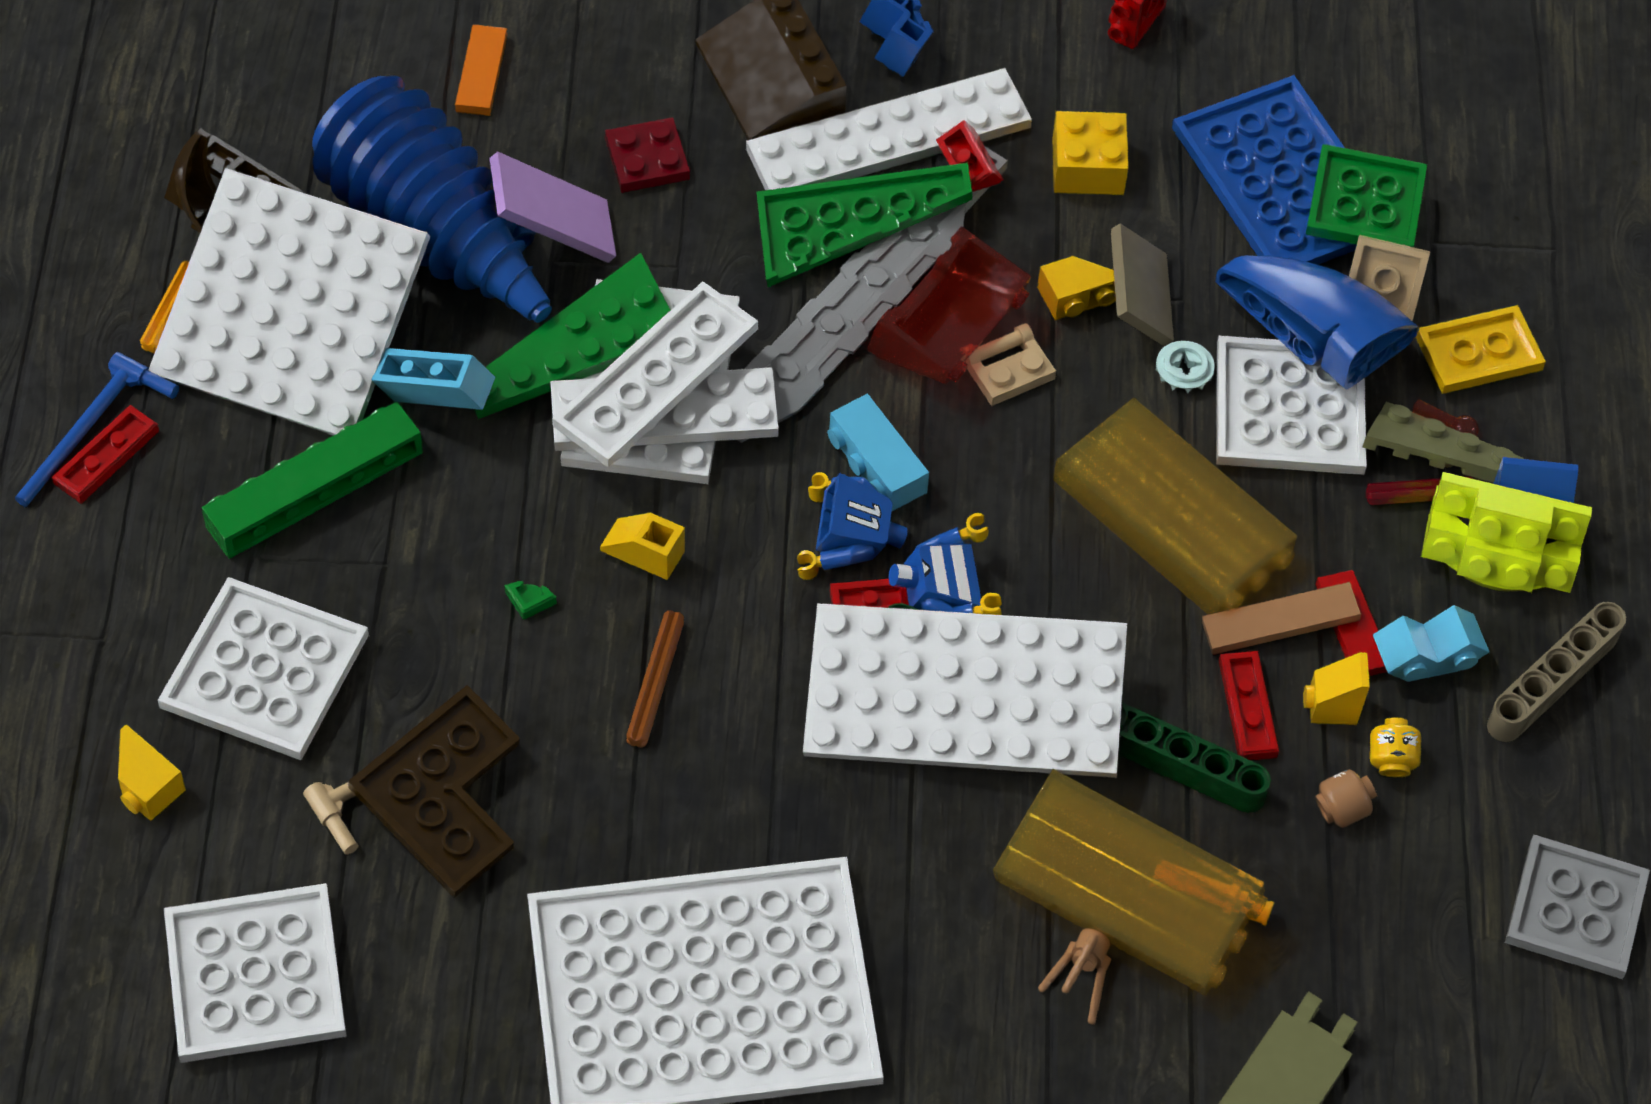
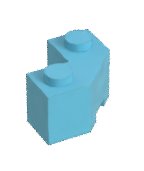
M1455 605L1424 624L1406 616H1401L1373 634L1388 674L1408 682L1469 669L1477 664L1479 658L1489 653L1474 614Z

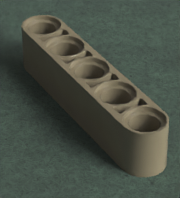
M1602 602L1596 605L1495 701L1487 721V729L1491 736L1498 741L1510 742L1518 738L1616 645L1626 624L1625 611L1619 605L1612 602ZM1552 669L1558 670V671H1560L1562 674L1556 673V672H1554ZM1527 692L1534 693V694H1536L1538 697L1532 696V695L1528 694ZM1502 715L1510 716L1513 720L1506 719Z

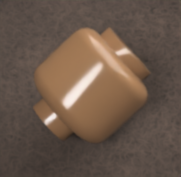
M1350 769L1322 781L1319 785V794L1315 795L1318 807L1327 823L1334 822L1342 828L1371 815L1373 811L1371 799L1377 797L1368 776L1360 778L1355 771Z

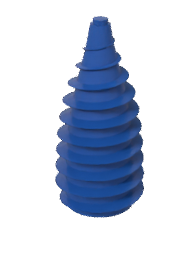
M392 75L367 79L352 87L336 100L320 120L313 136V171L317 179L331 186L335 197L343 202H347L352 209L427 232L431 237L420 266H429V270L435 278L441 280L454 279L456 286L463 290L480 288V292L484 297L501 300L508 308L516 310L528 320H534L536 323L545 320L552 311V307L549 305L550 300L532 273L533 266H528L522 254L525 248V241H515L512 236L517 224L497 215L494 189L489 190L492 183L491 170L487 167H476L478 162L477 151L473 147L462 146V132L454 126H446L447 116L443 110L434 107L430 108L431 99L429 94L420 89L405 91L403 79Z

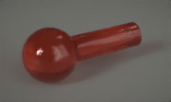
M1420 399L1415 402L1412 408L1413 413L1428 419H1437L1445 426L1462 433H1471L1476 437L1478 436V423L1471 416L1460 415L1454 417Z

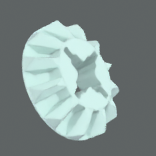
M1172 342L1162 348L1157 356L1156 371L1160 374L1161 382L1169 383L1172 390L1177 387L1185 389L1187 393L1193 388L1202 390L1205 383L1211 381L1214 373L1213 357L1207 349L1195 342ZM1182 358H1184V363L1187 364V367L1190 368L1188 375H1185L1182 368H1179Z

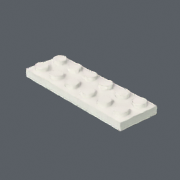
M702 281L552 418L553 427L609 468L758 330V320Z
M772 367L713 371L633 446L778 437ZM596 378L551 381L553 417ZM553 427L555 451L582 449Z

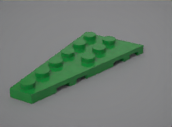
M968 163L757 191L767 286L771 287L973 200Z

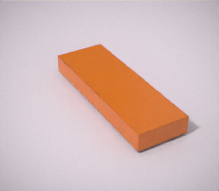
M482 25L472 26L455 103L456 112L491 115L507 40V28Z

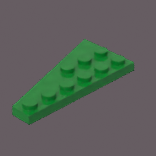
M639 253L485 368L495 376V380L483 410L473 409L477 418H483L551 391V381L583 379L605 371L671 311L642 254Z

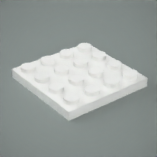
M1218 336L1216 464L1364 475L1367 467L1366 448L1362 447L1366 437L1365 379H1362L1350 389H1344L1321 368L1322 359L1314 365H1308L1300 360L1280 340Z
M228 577L158 699L159 708L302 760L369 636L368 627Z
M327 883L164 908L178 1055L181 1063L346 1037Z

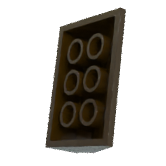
M753 0L696 39V45L747 140L845 113L847 85L799 0Z

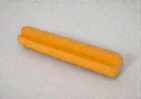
M188 261L180 264L140 339L141 348L145 351L155 354L189 265Z

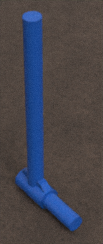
M116 352L108 364L112 379L15 496V500L24 507L30 504L126 385L129 387L146 385L171 399L177 396L179 386L149 371V367Z

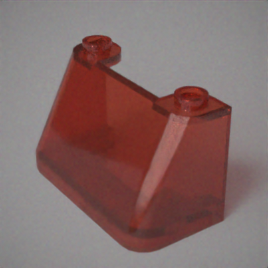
M962 226L951 237L950 242L952 245L949 251L947 250L937 258L933 269L899 307L895 306L892 310L888 309L878 320L867 349L881 360L944 384L950 380L957 382L968 367V364L965 362L1013 307L1015 310H1018L1029 296V292L1025 289L1031 276Z

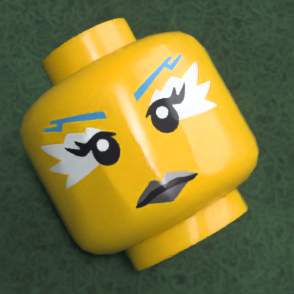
M1387 718L1383 725H1379L1371 731L1370 762L1373 767L1379 769V774L1387 777H1406L1411 774V770L1416 769L1420 765L1421 734L1418 729L1408 725L1407 719Z

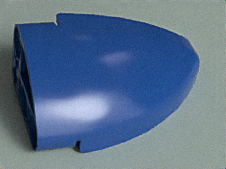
M1246 255L1234 258L1217 271L1215 282L1304 363L1314 365L1322 359L1321 368L1344 389H1350L1405 349L1414 340L1419 331V327L1378 292L1345 274L1320 265L1292 258Z

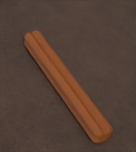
M668 610L663 615L626 734L627 743L631 746L642 748L647 745L684 625V616L680 612Z

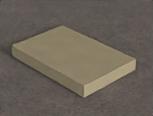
M1120 223L1111 228L1117 317L1165 346L1174 341L1167 254Z

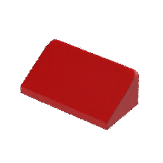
M965 120L936 139L949 165L968 163L972 192L985 189L1003 181L976 130Z

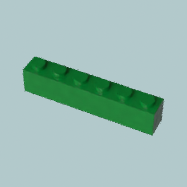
M398 402L379 408L362 421L354 425L345 426L338 434L323 442L312 444L301 454L289 460H283L264 474L249 478L238 488L225 495H218L211 499L208 504L201 507L205 526L228 559L422 454L421 432Z

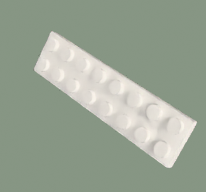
M1003 68L746 141V150L764 189L771 190L857 178L941 154L943 152L936 139L963 120L976 130L983 142L1031 128L1032 118L1006 69Z

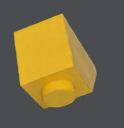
M1359 652L1314 671L1311 684L1305 685L1303 692L1304 708H1310L1311 723L1357 725L1370 687L1367 653Z
M127 724L120 729L118 780L123 794L120 796V799L132 813L137 814L141 812L152 821L186 790L181 771Z

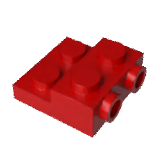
M1114 0L1115 4L1111 8L1108 22L1111 23V27L1108 29L1109 38L1116 43L1134 49L1165 8L1167 0Z

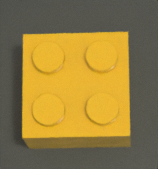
M1056 111L1052 137L1054 193L1124 195L1128 174L1126 113Z

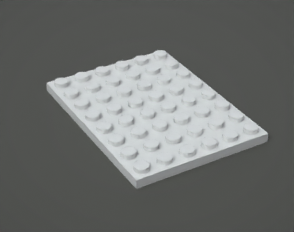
M847 857L527 894L551 1104H726L883 1084L884 1077Z

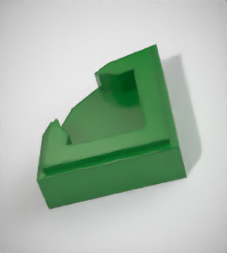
M524 581L504 585L506 595L523 620L557 604L556 596L543 585L540 588L536 585L524 584Z

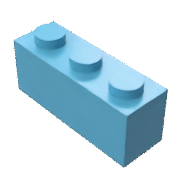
M386 348L371 380L394 402L483 410L495 376L473 355Z
M868 393L830 413V425L827 431L830 442L836 449L841 448L848 458L850 468L857 476L861 475L866 478L881 494L891 499L893 503L892 511L927 493L928 470Z

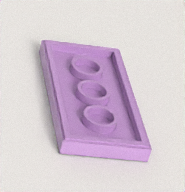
M498 151L489 158L497 215L607 263L616 257L606 199Z

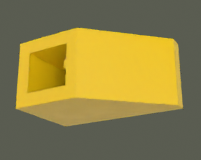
M1075 256L1040 266L1037 288L1055 320L1067 316L1074 317L1083 311L1098 306H1108L1116 301L1114 270Z
M653 513L618 518L601 544L600 551L668 580L685 552V527Z

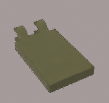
M1308 992L1293 1016L1283 1010L1281 1011L1219 1104H1322L1351 1060L1353 1054L1344 1049V1046L1355 1031L1353 1029L1358 1022L1343 1014L1332 1033L1327 1032L1312 1022L1323 1000Z

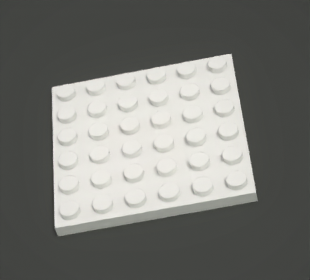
M225 168L148 370L168 381L331 435H336L345 426L354 425L362 421L375 387V383L371 379L378 368L386 348L390 347L431 236L427 232Z

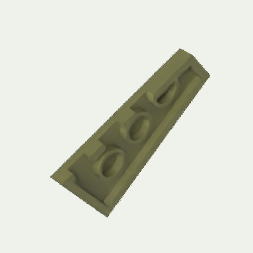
M1387 401L1367 433L1362 445L1363 448L1374 451L1377 445L1393 449L1392 456L1407 460L1410 454L1428 458L1430 466L1441 469L1452 467L1453 465L1461 467L1463 475L1493 483L1503 457L1523 459V457L1515 455L1507 448L1496 447L1479 440L1478 437L1471 433H1462L1445 426L1437 419L1425 418L1411 412L1403 405H1394Z

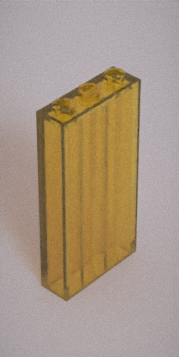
M1132 398L1056 460L1053 480L1208 615L1223 611L1229 612L1231 609L1238 608L1242 604L1244 596L1251 590L1254 592L1259 591L1267 583L1271 573L1277 568L1280 570L1285 569L1295 557L1294 547L1297 535L1135 398Z
M1052 769L993 869L996 881L1083 929L1098 930L1108 937L1110 944L1204 996L1207 995L1211 986L1216 989L1220 986L1228 971V967L1224 963L1231 952L1238 954L1248 936L1244 928L1251 917L1256 920L1259 918L1268 898L1263 896L1265 893L1264 882L1055 769Z

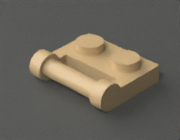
M1026 323L1015 327L1014 332L979 347L969 346L960 351L965 367L991 406L1055 380V368L1034 339L1033 332ZM1018 345L1023 349L1019 353L986 367L981 363L982 360Z

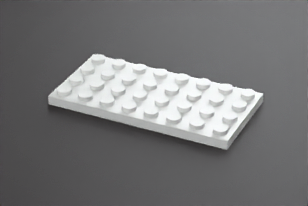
M817 603L803 755L805 757L1117 778L1127 623Z

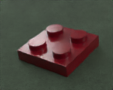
M673 117L605 130L606 144L621 193L690 180V170Z

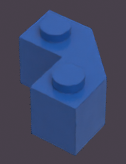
M871 0L859 22L868 27L873 33L885 39L875 58L885 64L890 70L904 77L933 32L929 21H923L919 12L922 6L920 0Z

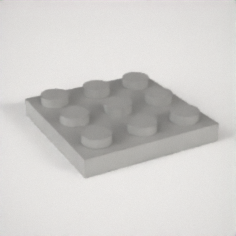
M1533 835L1505 943L1623 979L1627 972L1650 870Z

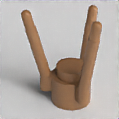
M1083 929L1077 941L1070 942L1065 954L1038 987L1040 992H1045L1071 959L1074 966L1062 987L1063 993L1070 991L1081 970L1093 971L1096 968L1097 973L1088 1016L1089 1024L1096 1022L1105 974L1111 962V958L1106 955L1111 945L1108 937L1098 930Z

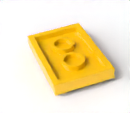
M1518 305L1421 327L1416 335V340L1442 394L1542 371L1546 363Z

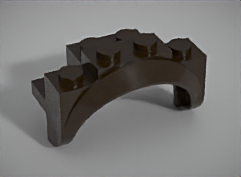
M200 128L192 135L179 153L164 198L185 211L192 223L191 228L201 233L218 189L210 174L221 181L225 168L305 194L307 193L218 137L211 136V134Z

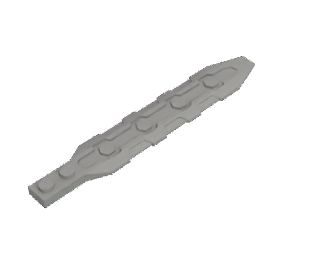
M985 147L1000 175H1002L1007 169L1008 160ZM989 187L972 192L973 200L866 245L860 252H855L840 268V273L816 298L810 299L796 314V320L772 345H767L746 366L745 369L772 367L778 423L800 412L824 386L825 379L849 354H854L869 338V332L893 307H898L912 292L913 285L936 261H941L962 239L965 213ZM736 439V440H738L739 442L742 443V442H744V441H746V440H748V439Z

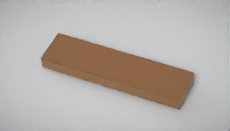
M1347 582L1202 616V624L1211 653L1215 655L1360 621L1361 613L1351 584Z

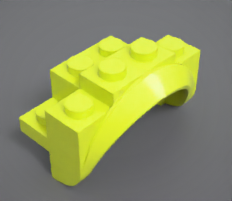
M1443 472L1433 497L1421 557L1444 562L1454 569L1457 575L1493 590L1526 591L1532 593L1533 589L1547 587L1570 593L1580 564L1581 547L1591 519L1592 507ZM1457 516L1470 519L1469 527ZM1547 538L1557 540L1555 542L1546 544Z

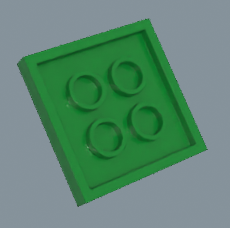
M1322 144L1305 235L1356 245L1359 235L1414 247L1427 164Z

